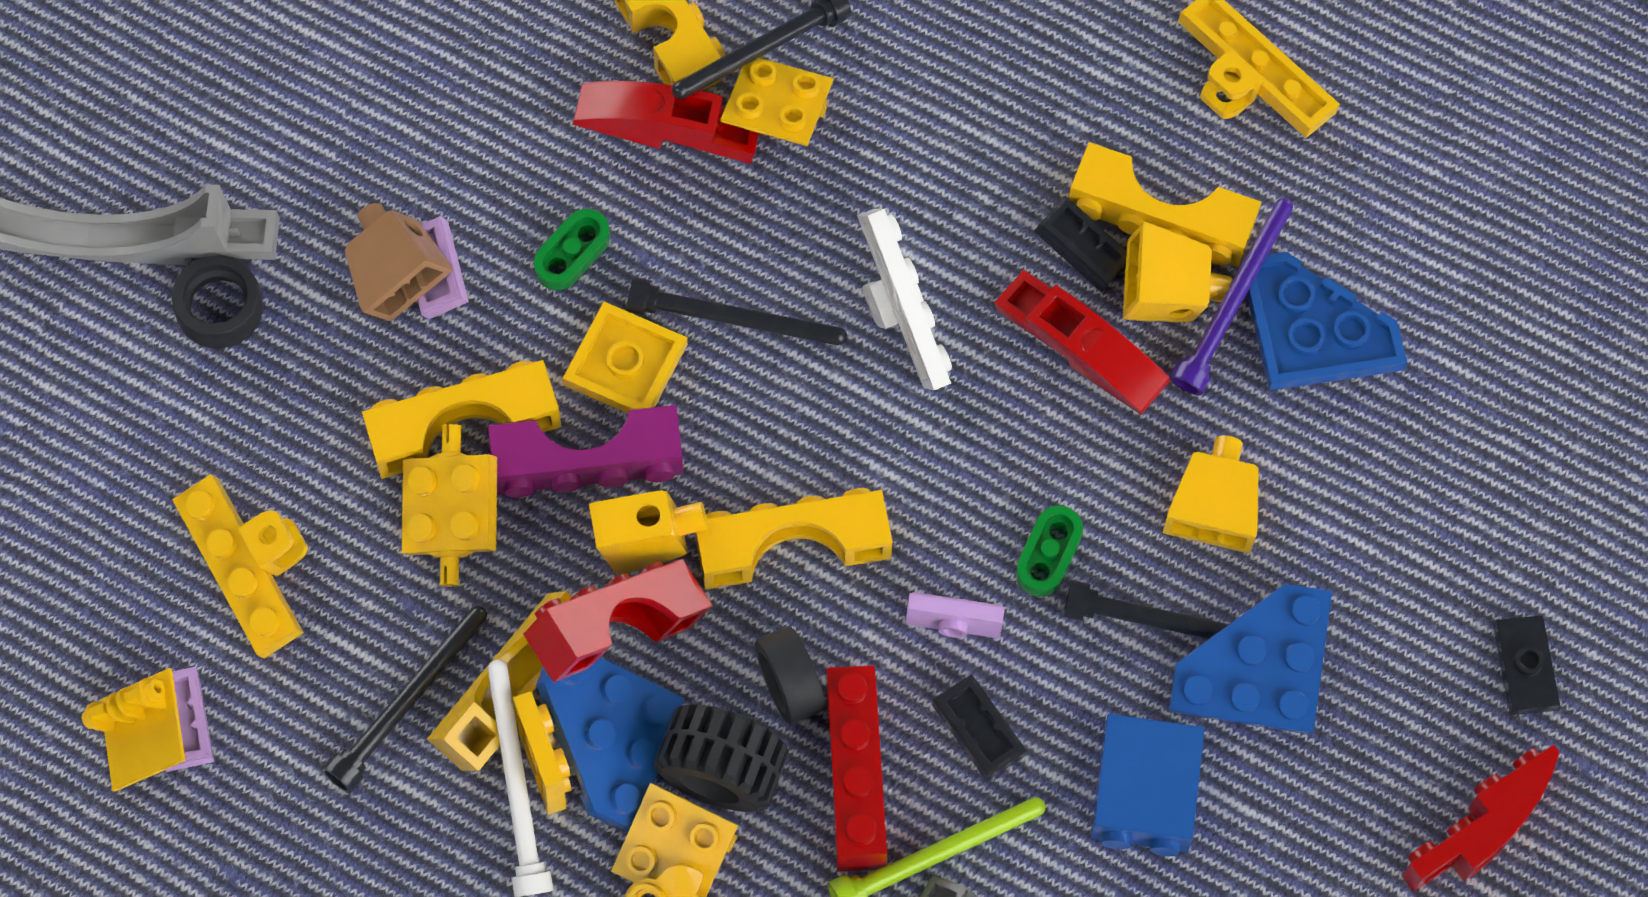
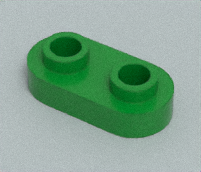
M581 209L572 213L538 249L534 257L535 275L541 285L551 290H564L576 283L609 245L610 229L605 216L593 209ZM585 233H591L595 238L585 242L580 239V236ZM556 265L566 268L560 274H554L550 269Z
M1058 505L1045 509L1039 515L1021 553L1016 569V579L1022 590L1032 596L1044 597L1057 591L1077 551L1083 533V523L1080 516L1071 508ZM1053 529H1061L1065 532L1066 537L1057 540L1049 532ZM1035 569H1042L1048 574V577L1044 580H1037L1031 575V572Z

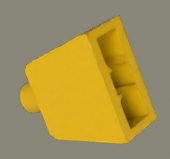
M1143 222L1127 240L1122 319L1164 322L1194 321L1208 307L1209 300L1221 303L1233 279L1230 276L1211 273L1212 250L1208 245L1154 224Z
M1217 436L1212 455L1202 452H1194L1169 508L1163 534L1245 553L1251 552L1257 535L1259 469L1254 464L1239 461L1243 446L1241 440L1232 436Z
M663 490L589 503L596 548L617 576L646 568L657 561L663 563L687 554L684 535L708 530V520L702 502L677 507L668 492Z

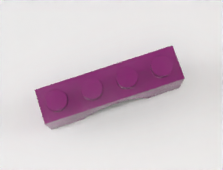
M676 405L629 410L625 424L612 440L602 446L588 450L568 449L554 443L542 432L536 420L488 425L491 455L497 457V495L506 494L508 497L521 498L531 495L534 491L546 489L567 493L578 490L582 485L600 484L603 487H619L626 484L628 480L647 479L650 482H665L674 478L675 475L683 474V457Z

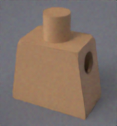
M373 203L359 211L357 216L364 231L346 245L345 254L362 312L392 321L449 275L453 268L419 221L394 210L386 212L382 204Z

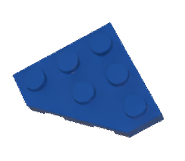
M1288 252L1269 254L1247 292V298L1269 391L1405 370L1408 362L1398 322L1382 311L1378 314L1357 301L1358 296L1328 277L1322 279L1302 266L1303 262Z
M1284 584L1175 664L1168 713L1302 734H1313L1332 591Z
M599 658L589 669L554 683L543 667L536 686L543 703H548L558 729L555 730V734L569 768H574L583 791L580 797L587 814L628 833L650 783L654 784L658 772L654 768V761L676 707L682 706L684 698L602 658Z

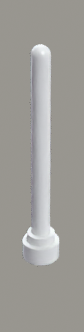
M494 660L488 666V674L519 866L515 867L516 876L511 877L514 897H521L553 891L551 872L545 871L544 862H539L508 668L502 660Z

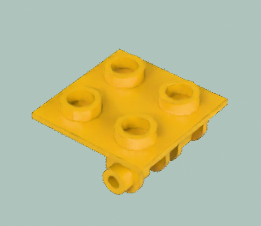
M757 58L742 67L721 117V122L808 146L819 117L823 118L828 105V100L826 99L834 78L763 58Z
M171 668L120 689L100 699V702L88 704L82 713V722L85 727L103 731L105 734L112 791H119L185 762Z
M650 783L611 871L635 883L645 878L657 879L667 868L672 866H690L704 873L703 882L697 895L707 897L726 852L730 853L736 842L737 835H735V832L739 825L660 786Z

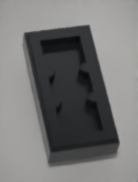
M1067 196L1057 204L1034 230L1040 238L1100 292L1126 266L1127 250Z
M1543 615L1496 620L1493 628L1509 714L1519 715L1557 711L1560 707V701Z
M972 674L932 699V706L986 782L1027 755L1024 745Z

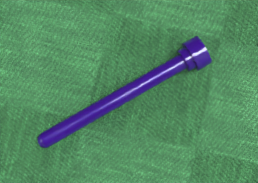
M1280 198L1276 201L1193 354L1186 355L1184 361L1179 360L1169 377L1170 381L1180 389L1196 396L1203 394L1211 379L1208 375L1211 369L1208 363L1293 210V204L1288 198Z

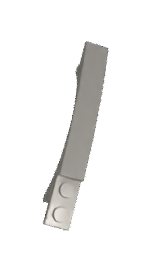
M205 184L196 194L177 204L152 211L130 214L98 215L61 212L28 206L0 198V249L27 254L105 262L188 266L189 258H204L216 255L235 259L275 260L280 217L276 210L230 209L220 185Z

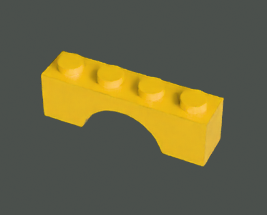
M1091 142L1087 145L1069 194V199L1092 220L1101 219L1118 225L1122 231L1131 235L1143 222L1151 223L1208 245L1212 250V263L1222 266L1232 265L1238 268L1262 203L1218 187L1205 199L1193 204L1172 205L1161 202L1146 193L1139 185L1134 175L1131 156Z
M544 360L534 363L532 361L516 362L510 365L506 371L492 375L484 373L474 374L465 378L457 385L446 388L439 386L428 387L418 392L415 397L401 401L394 399L383 400L374 404L371 409L362 411L381 479L403 473V459L428 458L430 447L435 438L442 432L441 426L444 424L449 425L465 419L481 418L498 424L536 420L542 432L562 427L558 404Z
M868 488L852 489L845 492L841 497L824 499L822 496L817 495L807 496L798 500L796 504L780 507L773 503H764L752 507L749 512L731 514L728 511L712 512L706 515L708 530L695 533L705 590L752 582L755 568L761 557L773 546L791 539H808L825 545L838 556L844 566L891 559L893 544L882 490L870 492Z
M567 591L548 593L492 660H502L506 663L512 699L515 696L530 691L533 692L537 688L536 684L543 668L523 633L537 619L534 613L541 606L556 598H559L562 603L569 601L572 596ZM488 666L427 738L431 744L462 771H480L500 746Z

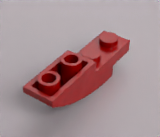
M598 81L582 83L572 125L660 149L663 140L748 164H751L759 133L721 122V117L726 108L721 106L723 96L699 90L684 99H677L672 94L673 85L650 82Z
M1024 269L994 302L999 313L1067 358L1072 369L1140 415L1145 412L1170 382V377L1098 314L1055 284L1051 288Z
M1553 744L1541 753H1539L1536 747L1532 748L1513 762L1512 765L1516 770L1502 779L1498 773H1495L1476 786L1474 792L1477 795L1468 808L1472 816L1469 814L1452 825L1447 830L1450 837L1439 845L1435 846L1430 840L1408 856L1411 863L1402 875V878L1411 890L1415 892L1451 867L1455 869L1465 882L1493 860L1520 830L1541 799L1552 777L1560 753L1557 747Z

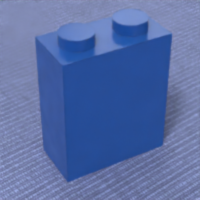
M1108 714L1103 730L1091 839L1102 840L1101 844L1112 849H1129L1131 845L1150 847V852L1161 856H1177L1179 852H1188L1193 840L1205 727Z

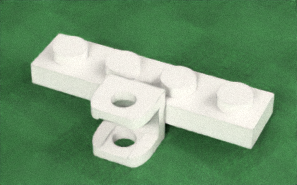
M872 209L857 215L881 276V280L863 285L862 288L875 323L878 327L884 329L899 324L923 388L937 390L951 384L947 374L948 371L952 370L949 356L943 345H936L931 332V328L935 327V320L930 307L923 300L918 287V275L912 261L909 258L904 259L897 243L902 240V234L895 217L892 214L887 215L885 209Z

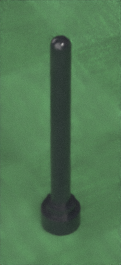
M814 0L808 11L674 83L672 86L673 96L677 99H684L818 25L834 27L851 16L849 1Z
M633 277L630 286L626 311L645 317L646 312L655 314L656 310L832 345H842L847 340V332L841 327L660 292V287L652 285V280Z
M1071 580L1063 616L1083 621L1084 617L1093 619L1094 614L1206 639L1212 638L1229 625L1099 596V591L1090 589V584Z
M482 606L472 607L349 751L344 749L339 755L334 753L321 768L322 773L334 785L348 794L353 792L363 780L361 773L366 769L364 762L486 621L487 611Z

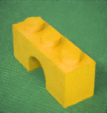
M613 0L633 34L651 26L665 27L674 33L670 39L653 47L654 68L664 84L674 85L677 81L725 56L719 40L715 36L709 38L703 28L705 26L704 18L695 2L688 4L686 0ZM721 78V79L717 80L716 82H714V83H712V84L706 86L705 88L701 89L700 91L705 90V89H707V88H709V87H711V86H713V85H715V84H717V83L723 81V78Z

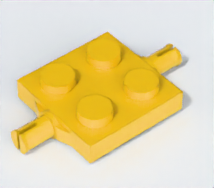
M444 424L441 426L442 453H437L429 458L403 459L402 554L410 556L432 555L440 558L439 586L457 587L460 586L459 558H464L474 552L496 551L497 457L490 454L466 455L461 453L462 426Z

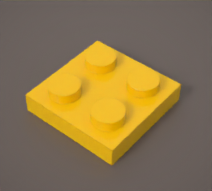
M603 302L562 378L563 386L627 414L629 410L655 407L688 345L687 337L607 302Z
M532 691L513 697L518 734L547 814L550 815L565 810V793L572 790L568 778L571 774L562 748L552 749L556 747L552 734L554 726L546 704L537 706Z

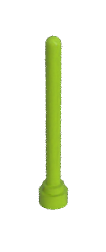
M1033 797L861 878L857 874L851 877L847 874L827 882L830 896L868 897L873 893L1041 816L1046 809L1045 802L1039 797Z

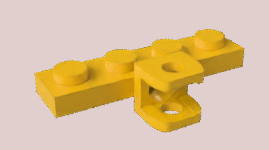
M1195 0L1181 11L1178 23L1218 58L1209 70L1208 81L1202 89L1200 98L1222 119H1230L1240 114L1255 102L1258 94L1299 133L1307 138L1337 113L1340 104L1225 0ZM1223 92L1232 101L1222 102L1217 98L1216 94Z
M212 474L172 499L257 656L265 659L303 634L302 628L272 576L277 577L297 564L308 551V545L295 522L287 518L282 519L278 512L270 510L260 513L244 524L219 478Z

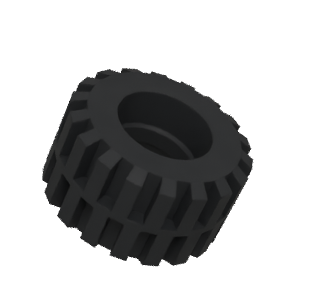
M683 705L676 707L654 761V768L669 784L700 801L733 811L759 812L768 809L789 755L787 745L771 730L743 715L714 706Z

